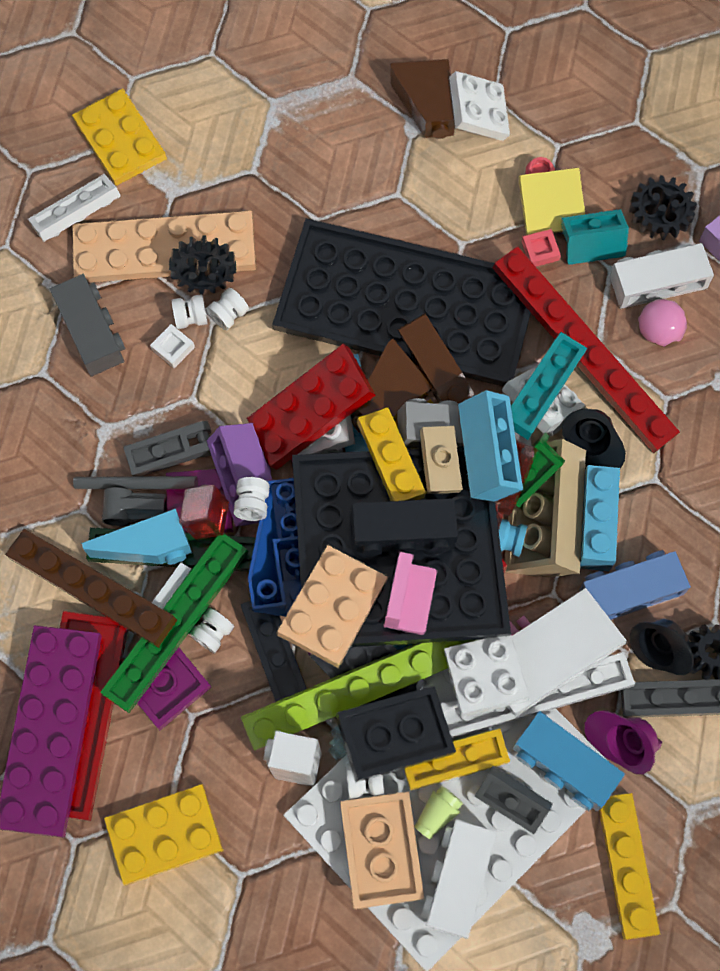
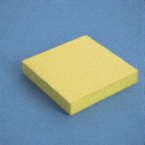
M579 168L526 174L518 177L526 235L552 229L553 233L563 232L561 228L563 217L585 214Z

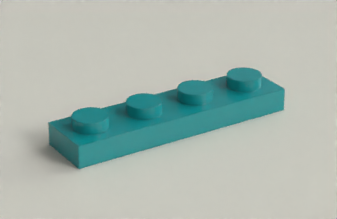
M562 332L559 333L511 405L514 431L529 440L587 350L585 346Z

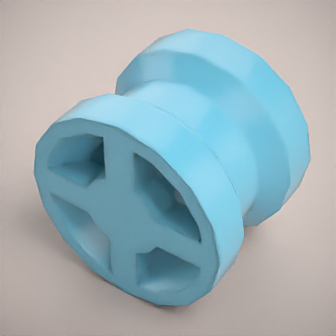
M502 519L499 529L501 552L503 550L511 551L513 556L520 557L528 525L520 524L515 526L511 525L508 520Z

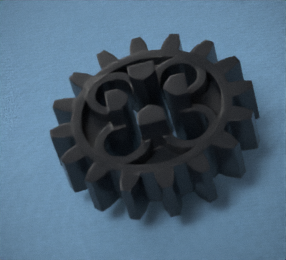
M660 175L658 182H655L650 177L646 185L642 183L638 185L637 191L633 192L630 201L629 213L634 214L633 224L641 223L639 229L641 233L648 229L650 231V238H653L658 233L661 239L665 240L668 233L677 238L680 230L683 232L687 231L689 224L692 223L695 217L694 211L697 202L691 201L694 195L693 191L685 193L686 183L678 186L675 184V177H672L670 182H666L664 176Z
M202 235L201 241H196L192 236L189 239V244L180 241L179 248L172 249V254L169 258L171 278L178 279V287L187 285L188 292L190 293L194 289H199V293L203 295L205 290L209 289L214 294L216 293V287L226 289V281H234V274L236 273L235 253L229 252V245L227 243L219 246L218 238H214L209 242L204 235Z

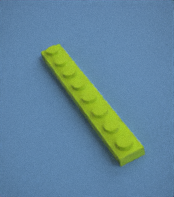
M477 640L412 644L241 716L253 750L255 751L266 746L268 739L274 740L276 731L295 734L335 717L337 712L361 706L446 670L448 665L444 648Z

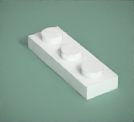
M103 174L30 217L28 220L39 237L45 242L50 238L56 237L61 231L71 225L83 221L88 215L98 209L108 206L113 200L119 198L120 194L117 187Z

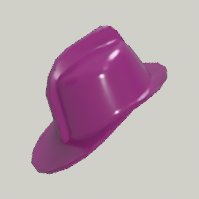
M601 710L589 715L585 722L587 740L606 759L634 774H645L652 769L655 763V753L661 748L662 741L657 737L652 725L646 720L639 717L625 719L615 713Z

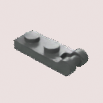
M197 422L124 446V452L132 476H145L199 457L211 456L207 440L210 437L209 434L211 433L209 422ZM197 438L199 444L190 446L188 439Z

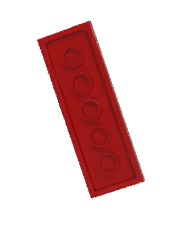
M63 611L60 623L61 629L95 632L102 635L69 814L71 819L91 821L114 703L100 692L122 664L128 630L107 617Z

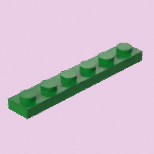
M220 532L164 606L163 610L172 614L177 621L159 648L141 638L100 693L130 714L246 557L248 550L223 532Z

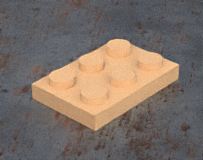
M327 545L279 627L277 635L339 668L385 586L388 577Z
M409 792L340 801L354 909L424 900Z

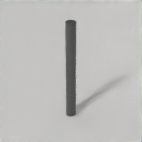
M197 476L74 477L73 486L74 489H107L113 487L125 489H197L198 478Z

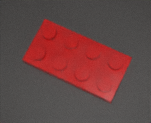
M342 344L246 419L248 423H253L255 432L259 437L261 449L270 467L278 470L292 459V455L299 454L376 395L348 346Z

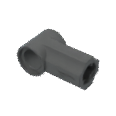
M118 487L107 488L104 491L102 523L106 525L128 526L131 522H141L167 512L166 494L133 493L129 489Z

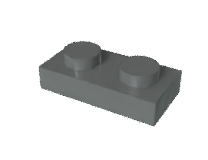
M495 766L491 768L474 796L532 834H535L553 805L552 802Z

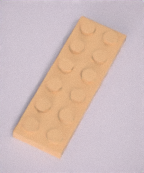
M252 211L73 224L74 277L84 274L88 283L170 277L169 258L171 257L172 249H178L180 241L189 244V239L192 236L196 241H201L202 235L206 236L209 242L214 238H218L219 246L226 243L229 245V252L235 253L236 272L256 270Z

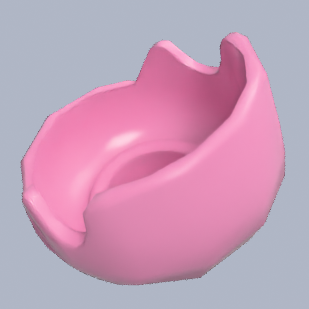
M666 299L655 300L647 304L638 318L640 333L647 341L660 346H666L674 341L679 342L687 329L684 310L676 302Z

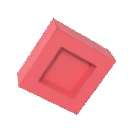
M552 229L522 237L525 254L535 267L560 260L561 254Z

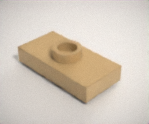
M454 426L422 427L419 431L427 494L459 493L462 491Z

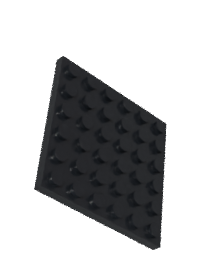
M464 446L457 447L462 491L459 493L427 494L422 448L407 449L426 491L425 498L420 500L454 499L458 539L454 549H450L445 553L416 550L412 554V564L437 570L426 631L423 635L384 627L399 554H396V551L382 552L378 556L367 557L363 556L362 553L353 552L352 504L391 501L370 451L292 455L301 590L327 545L388 577L385 586L350 648L479 640L511 635L496 506L493 501L471 498Z

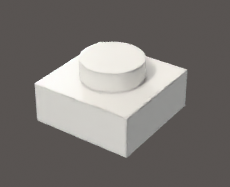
M170 324L150 347L154 353L171 367L175 368L195 348L193 341Z

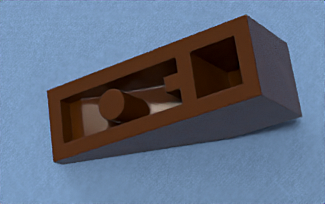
M425 313L397 329L421 373L433 386L431 391L438 403L442 401H455L459 404L475 396L461 369Z

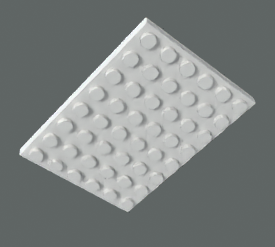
M449 668L425 679L427 683L421 689L435 686L440 704L456 700L451 685ZM557 709L542 712L606 759ZM537 714L452 738L453 741L501 729L510 763L496 768L553 803L535 834H532L474 797L491 769L410 791L404 769L382 775L384 795L409 792L414 826L418 822L433 790L437 792L442 785L463 802L458 809L460 813L446 826L453 828L455 820H460L497 832L472 926L586 811L573 801V793L565 787H562L561 790L555 788L544 779L546 773L536 766L531 769L516 758L518 752L512 748ZM346 755L284 814V817L351 889L340 801L353 800L349 797L346 764L350 763ZM371 793L363 794L360 798L374 796ZM446 826L434 835L431 840L414 827L424 900L368 907L425 971H429L461 938L427 927V918L421 916L427 895L434 897L437 883L431 881L436 861L443 862L447 848L441 847Z

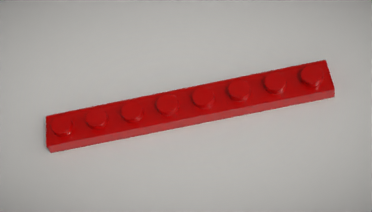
M518 246L494 263V271L554 340L562 332L587 348L577 366L653 454L680 433L676 426Z

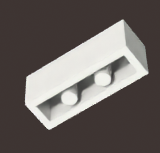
M687 243L666 252L656 250L640 258H623L614 263L610 280L619 307L623 309L707 289L714 274L703 243L696 245Z
M276 731L274 740H267L264 760L275 779L313 787L316 783L322 753L318 739Z
M455 820L453 828L446 826L441 847L447 848L443 862L436 861L431 879L432 882L437 883L434 897L427 895L421 915L427 918V927L465 939L469 938L497 832L460 820Z

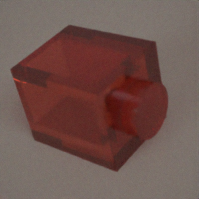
M202 485L196 488L185 489L179 523L194 539L224 535L229 501L215 485Z

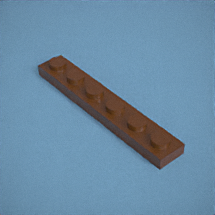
M26 529L22 530L5 554L10 560L159 648L177 621L172 614Z

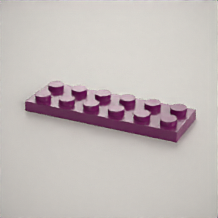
M34 625L0 795V830L65 838L102 638L100 633Z

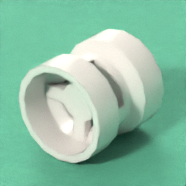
M230 287L221 294V299L218 302L213 301L206 308L212 320L226 331L234 324V319L237 316L242 317L249 310L245 300Z
M202 294L192 296L189 300H183L182 298L172 299L177 329L187 328L189 324H197L198 326L208 324ZM186 307L189 308V314H190V317H189V318H188V313H187V308H186Z
M257 477L239 479L236 487V493L239 498L234 504V515L247 521L265 519L268 508L265 499L269 496V483Z
M208 607L202 615V622L192 628L189 636L210 652L216 653L221 646L220 640L223 636L231 633L234 625L223 615Z
M346 764L350 799L360 798L366 793H371L373 796L384 795L382 775L370 778L368 782L364 780L355 783L351 766Z

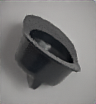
M586 407L575 410L566 416L562 424V435L566 441L586 450L585 470L587 465L622 468L625 462L626 451L611 418L605 412Z
M657 619L652 622H641L632 627L629 634L630 645L634 654L642 663L650 668L685 676L692 671L694 660L688 645L690 642L689 636L677 623L669 619Z

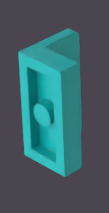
M621 209L562 218L561 228L567 241L566 260L569 265L625 257L627 255L629 227Z

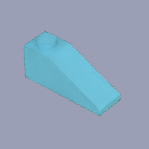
M176 509L82 543L84 551L90 558L153 564H164L167 562L169 565L185 560L186 555L192 553Z

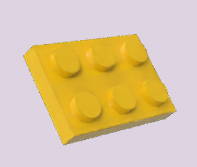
M123 88L72 114L74 122L115 186L167 159L165 151Z
M203 784L104 818L124 886L224 851Z

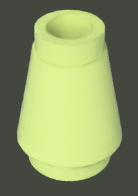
M441 785L437 792L433 790L414 827L431 840L434 835L460 813L458 809L463 802Z

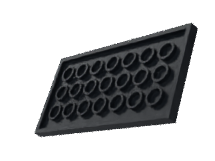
M306 218L272 327L276 331L337 346L345 344L350 349L381 356L387 343L394 339L411 361L417 365L397 329L425 313L465 377L505 386L515 376L531 312L494 271V263Z

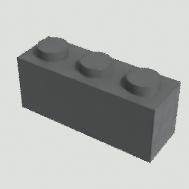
M81 274L49 288L91 377L125 362L120 351L126 348L119 333H111L109 326L114 323L107 308L100 309L97 303L102 298L94 282L88 284L84 274Z

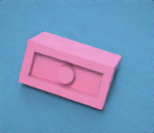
M400 552L384 627L423 635L426 631L437 570L412 564L413 555Z

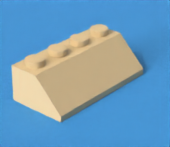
M564 439L546 442L565 462L520 507L509 499L508 521L510 524L515 526L524 524L528 526L520 557L513 556L511 551L505 550V563L507 564L505 572L546 577L580 574L586 450Z

